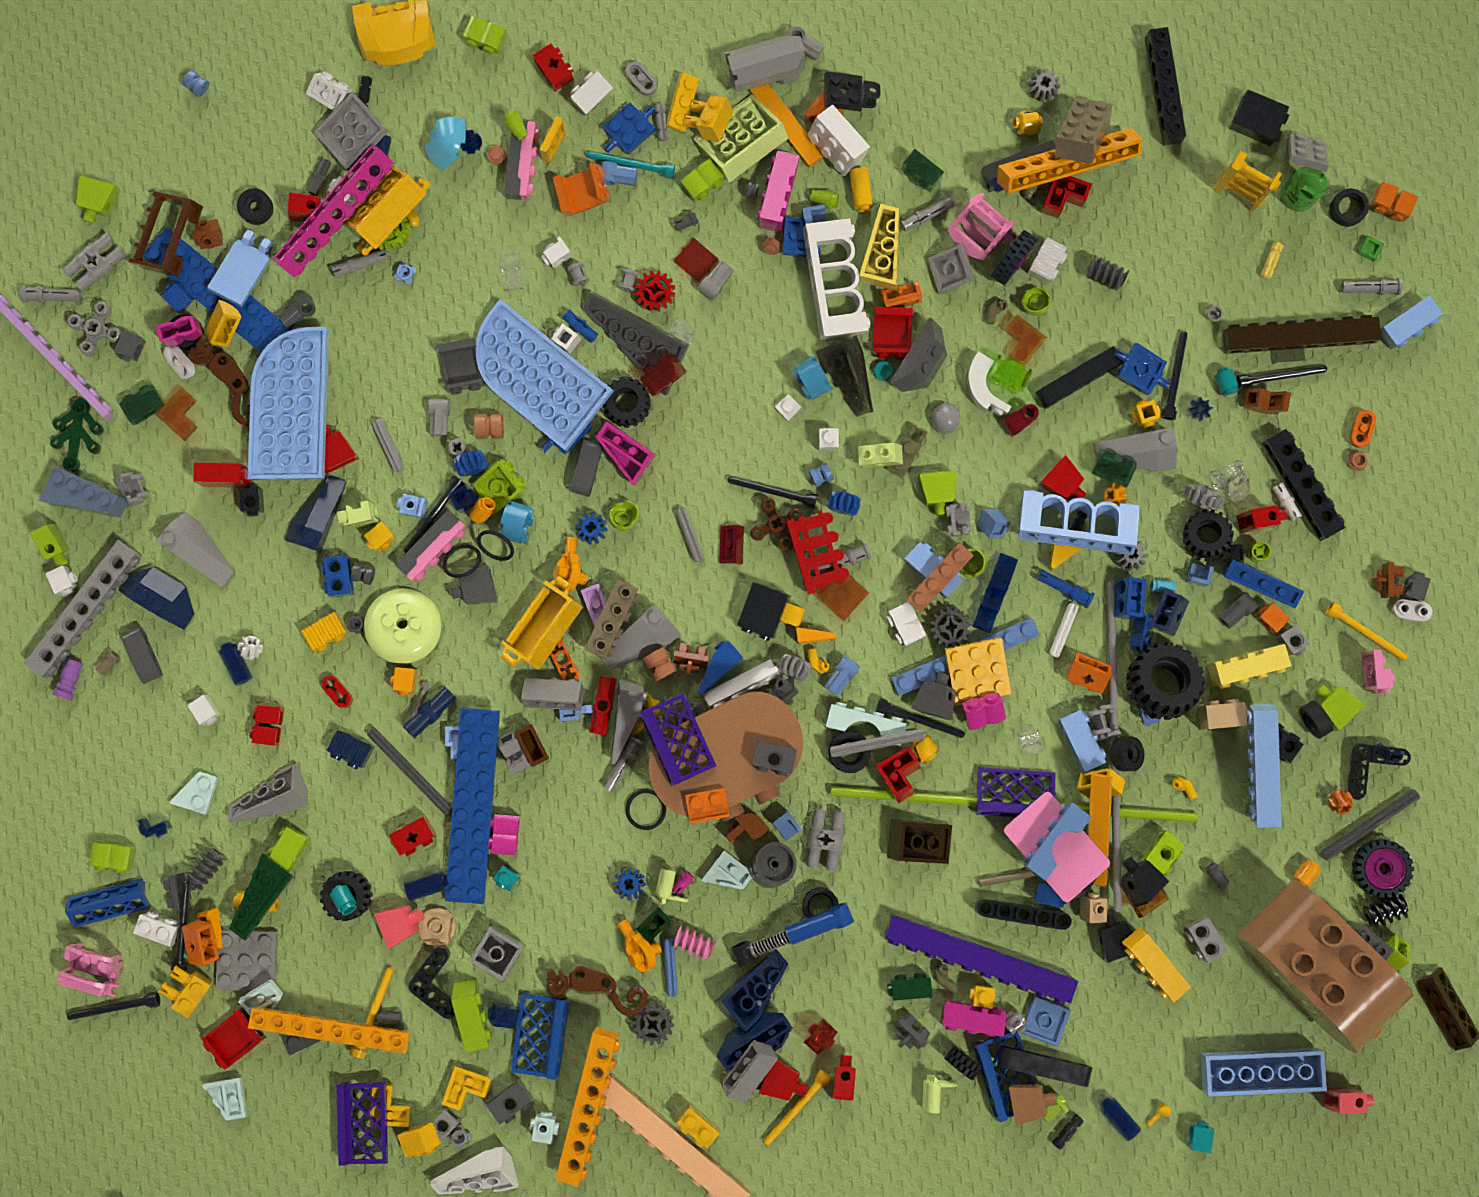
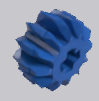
M480 450L468 451L454 459V467L459 476H473L487 468V460Z
M833 491L829 497L828 508L833 512L843 515L855 516L860 509L861 499L851 493Z
M595 512L591 513V518L588 517L587 513H584L585 520L580 517L578 518L582 525H575L576 529H581L576 535H583L581 538L582 542L588 538L589 545L592 544V539L598 544L599 540L597 537L600 536L602 539H605L604 534L601 532H608L607 528L602 527L607 522L606 520L601 521L602 515L600 514L595 519ZM593 524L596 530L594 529L592 533H589L590 531L587 527Z
M631 867L628 868V874H626L624 869L620 870L623 877L618 874L615 875V878L620 880V882H613V886L620 887L615 890V893L622 891L621 899L627 894L628 901H631V894H633L635 899H638L639 896L636 891L641 894L644 893V890L639 888V886H646L645 882H640L639 880H642L645 876L637 877L638 869L632 874ZM626 879L627 881H629L630 879L633 880V889L632 887H630L629 889L626 888Z

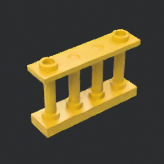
M1240 151L1222 173L1213 191L1220 194L1223 189H1230L1253 202L1250 211L1253 212L1257 207L1260 208L1271 191L1275 192L1281 183L1279 178L1282 173L1278 172L1273 178L1266 176L1246 165L1247 162L1244 160L1247 154Z

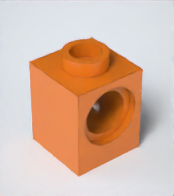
M1274 603L1264 604L1257 611L1259 615L1256 619L1272 634L1277 633L1290 620Z

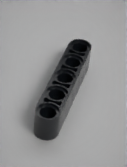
M1115 346L1110 347L1036 391L1035 394L1044 409L1049 408L1120 366L1123 361L1114 356L1117 350Z
M981 898L975 903L976 912L987 918L1059 930L1068 929L1072 923L1070 915L1059 910ZM984 902L989 904V910L986 913L980 911V905ZM1001 906L1008 907L1007 915L1001 916L999 914ZM1021 909H1026L1028 912L1025 919H1020L1018 916ZM1041 912H1045L1047 915L1044 922L1038 921V914ZM1064 915L1066 922L1064 925L1059 926L1057 918Z
M1001 1045L997 1066L1083 1087H1089L1093 1067L1003 1045Z

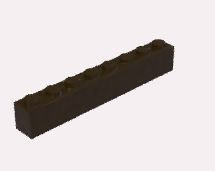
M1364 315L1359 319H1354L1353 316L1343 317L1342 320H1335L1333 317L1324 318L1323 321L1307 319L1301 323H1297V320H1289L1285 324H1278L1277 321L1268 322L1266 325L1250 323L1243 327H1240V324H1232L1223 331L1225 354L1376 344L1381 340L1379 317L1372 318V315Z

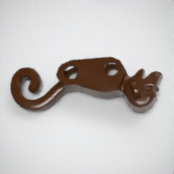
M200 336L198 342L195 343L196 347H191L189 351L190 361L197 366L209 365L212 374L230 387L233 392L232 415L239 424L249 426L250 419H245L240 414L241 395L246 394L249 390L247 378L233 357L226 353L214 354V345L208 344L207 339ZM227 358V363L222 365V360ZM241 380L242 385L237 388L236 383ZM248 404L245 408V413L249 415L250 404Z
M577 966L569 976L564 975L561 969L558 970L559 975L557 976L553 969H547L548 979L546 981L549 983L546 986L548 992L554 998L563 997L569 990H574L584 995L604 994L611 998L616 1010L625 1016L638 1015L646 1007L648 995L643 987L634 986L628 991L627 1001L629 1004L634 1003V996L636 994H639L641 999L636 1007L626 1008L615 993L616 982L609 974L585 966ZM579 973L585 974L582 979L577 978ZM606 981L611 983L607 988L602 986Z

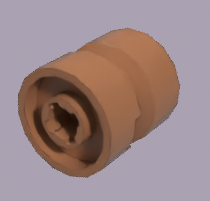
M475 414V438L487 439L488 436H491L492 439L503 438V414H491L490 417L486 414Z
M664 647L643 658L647 668L652 669L651 675L656 683L677 671L673 662L668 661L669 655Z

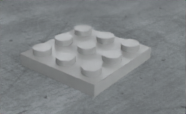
M351 92L314 131L317 137L348 171L372 144L375 146L389 132L354 92Z
M221 930L223 948L217 949L219 960H217L216 990L252 991L270 979L276 984L278 931H253L247 940H243L231 930Z

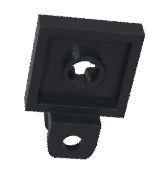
M825 72L824 107L834 105L837 109L859 112L862 111V108L876 107V99H879L881 95L879 83L864 80L862 84V76ZM870 88L875 89L876 92L870 91ZM839 89L846 90V94H843V92Z

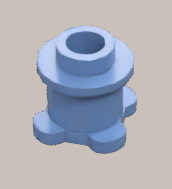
M1144 709L1138 710V716H1141L1143 725L1150 726L1160 721V719L1154 717L1150 718L1144 713Z

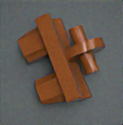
M1387 562L1382 564V571H1377V578H1371L1372 583H1377V590H1382V598H1392L1404 594L1403 584H1394V577H1403L1404 567L1394 565V562Z
M680 643L677 651H674L673 663L680 664V669L687 670L686 676H690L691 671L698 672L699 668L707 669L709 656H707L706 647H697L696 654L688 653L689 645Z

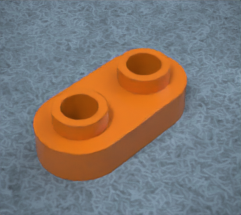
M1363 410L1355 417L1349 439L1350 443L1356 448L1368 445L1371 440L1376 423V416L1372 411ZM1362 418L1367 420L1366 424L1362 422ZM1357 435L1361 437V442L1357 441Z

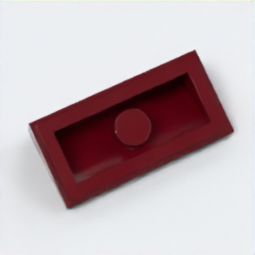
M721 526L719 564H743V526Z

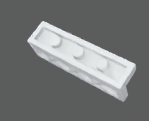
M770 659L703 693V698L711 710L780 678L779 670Z

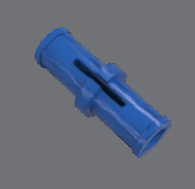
M570 309L564 314L562 319L569 323L576 333L583 335L590 343L599 335L586 324L587 322L584 319L581 320Z

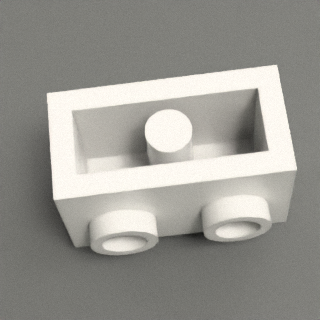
M598 71L595 74L590 72L583 79L585 83L581 87L577 85L570 92L572 94L570 100L584 115L588 114L613 89Z
M148 911L139 916L133 933L170 947L177 944L178 924L173 919L166 918L165 920L160 918L158 914Z

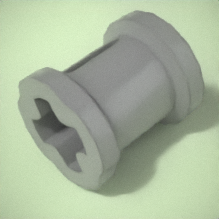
M577 262L567 268L568 272L572 275L575 287L589 282L590 279L585 275L582 262Z
M623 269V276L618 289L633 293L635 290L633 286L636 277H638V272Z
M453 439L449 443V451L454 457L468 452L467 445L461 439ZM455 447H461L462 451H456Z

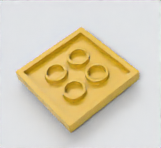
M1001 637L944 648L951 688L956 690L955 706L961 705L969 699L982 698L989 693H999L1000 696L1011 694Z

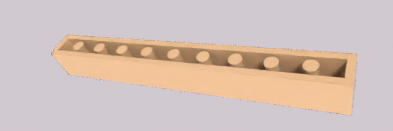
M598 1067L596 1068L595 1071H596L597 1073H599V1074H602V1073H603L600 1068H598ZM609 1073L611 1083L609 1089H605L604 1096H607L604 1105L607 1110L611 1108L616 1112L615 1116L624 1123L626 1121L631 1125L630 1129L635 1134H642L649 1146L652 1148L656 1146L666 1160L669 1161L671 1159L675 1162V1167L683 1174L685 1172L691 1176V1181L697 1186L702 1185L710 1197L750 1196L749 1189L613 1074ZM590 1086L592 1091L598 1092L595 1086Z

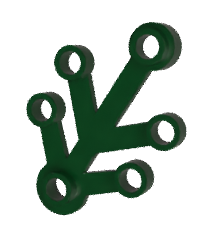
M84 399L75 400L71 405V411L53 422V427L56 430L63 431L66 429L67 423L75 418L73 426L50 441L51 447L59 450L63 447L64 442L72 437L69 456L65 457L62 462L64 469L70 472H75L80 467V461L77 459L80 438L88 446L90 453L98 454L101 451V446L92 440L82 426L84 418L94 435L100 436L104 432L103 426L98 424L90 415V404ZM80 406H84V410L82 412H79ZM62 422V427L58 428L57 424ZM99 426V432L95 433V428ZM59 440V445L55 447V441ZM92 446H97L96 451H92ZM75 461V466L71 468L70 463Z

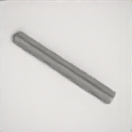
M917 729L830 747V753L832 757L922 740L926 737L924 729Z

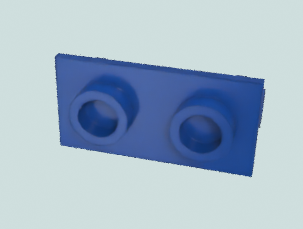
M1149 612L1146 613V616L1144 613L1143 618L1134 619L1133 629L1139 630V633L1132 632L1130 640L1131 650L1138 651L1140 648L1143 652L1151 644L1149 634L1150 629H1153L1150 625L1153 615Z

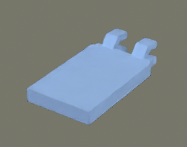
M248 229L243 235L242 241H235L207 287L208 291L240 307H243L269 264L268 254L273 247L271 245L272 242L266 238L261 242L259 249L252 247L256 237L254 236L255 233Z

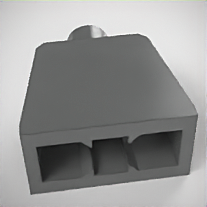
M488 565L476 569L466 577L459 578L461 586L450 588L452 598L464 597L467 605L498 602L491 569Z
M938 672L935 682L925 680L912 705V709L951 721L956 690L946 686L949 675Z

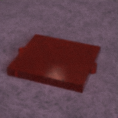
M693 238L685 248H682V252L673 262L699 283L707 273H710V269L719 259Z

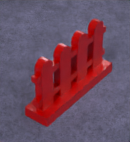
M822 510L817 511L818 515L804 519L803 515L799 516V521H794V518L785 520L808 595L816 593L815 588L817 587L820 590H824V585L838 581L839 585L844 584L843 580L847 579L850 574L847 568H839L837 561L844 558V552L840 549L834 550L832 543L836 542L839 538L836 531L828 532L826 524H830L833 521V515L829 512L823 513ZM822 527V534L809 537L807 530ZM803 532L805 539L800 540L798 533ZM827 545L829 552L819 555L814 554L813 548ZM808 550L809 558H805L804 551ZM830 563L833 564L834 570L820 574L818 567ZM810 569H814L815 576L811 577Z

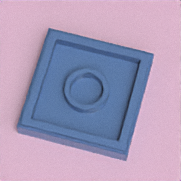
M1033 995L1025 1017L1028 1023L1024 1025L1026 1030L1022 1034L1058 1047L1071 1010Z

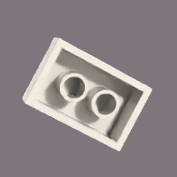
M831 105L815 118L807 134L810 141L817 145L823 156L828 158L835 169L843 176L861 164L870 148L834 105Z

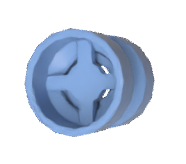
M191 70L185 75L182 85L187 89H192L193 93L200 97L208 90L210 82L205 78L199 77L196 71Z
M826 462L817 469L812 468L808 470L816 488L825 481L830 482L834 480Z

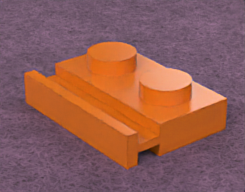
M725 788L685 795L690 824L730 817Z

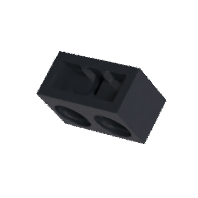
M1278 723L1279 759L1285 763H1291L1304 744L1299 741L1300 737L1292 732L1290 734L1283 730L1285 727ZM1287 741L1292 746L1289 752L1284 749V744Z

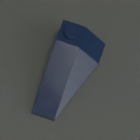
M328 475L291 522L285 541L321 553L347 481Z
M775 949L723 992L714 1003L729 1020L746 1032L760 1019L766 1003L769 1002L775 986L778 985L788 966L787 961Z

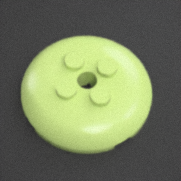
M394 589L382 594L371 604L364 620V633L370 648L380 658L391 663H414L426 657L437 645L441 634V617L436 605L423 593L413 589ZM399 621H406L408 623L404 629L398 628L397 625Z

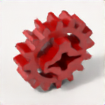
M650 270L649 276L643 273L644 279L638 278L640 285H635V289L638 291L635 293V297H640L637 300L638 304L644 303L643 309L649 306L650 312H653L654 308H657L658 312H660V307L662 306L667 309V303H673L671 297L676 296L672 292L676 289L675 285H670L673 279L667 280V273L661 276L660 270L656 274ZM661 281L666 284L668 289L662 287ZM655 288H658L656 294H653L652 291H654ZM643 293L649 296V301L645 299Z

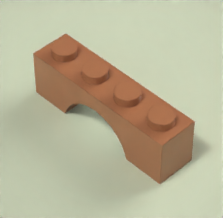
M959 542L907 600L922 612L974 555Z

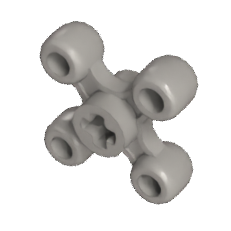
M101 301L95 305V316L92 319L86 321L77 314H73L68 318L67 322L70 328L85 330L87 334L86 340L80 344V351L86 356L96 354V343L99 339L106 337L112 343L117 344L122 333L118 328H107L105 326V319L110 316L112 311L110 305L106 302Z

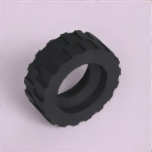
M845 731L836 735L830 742L828 749L831 764L837 770L844 773H856L864 769L871 758V750L859 752L856 760L848 762L841 756L832 757L830 747L867 740L866 737L854 731Z

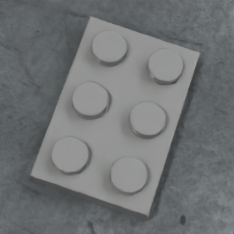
M1290 133L1287 139L1289 162L1326 172L1329 167L1327 144L1318 138L1313 140L1301 133Z

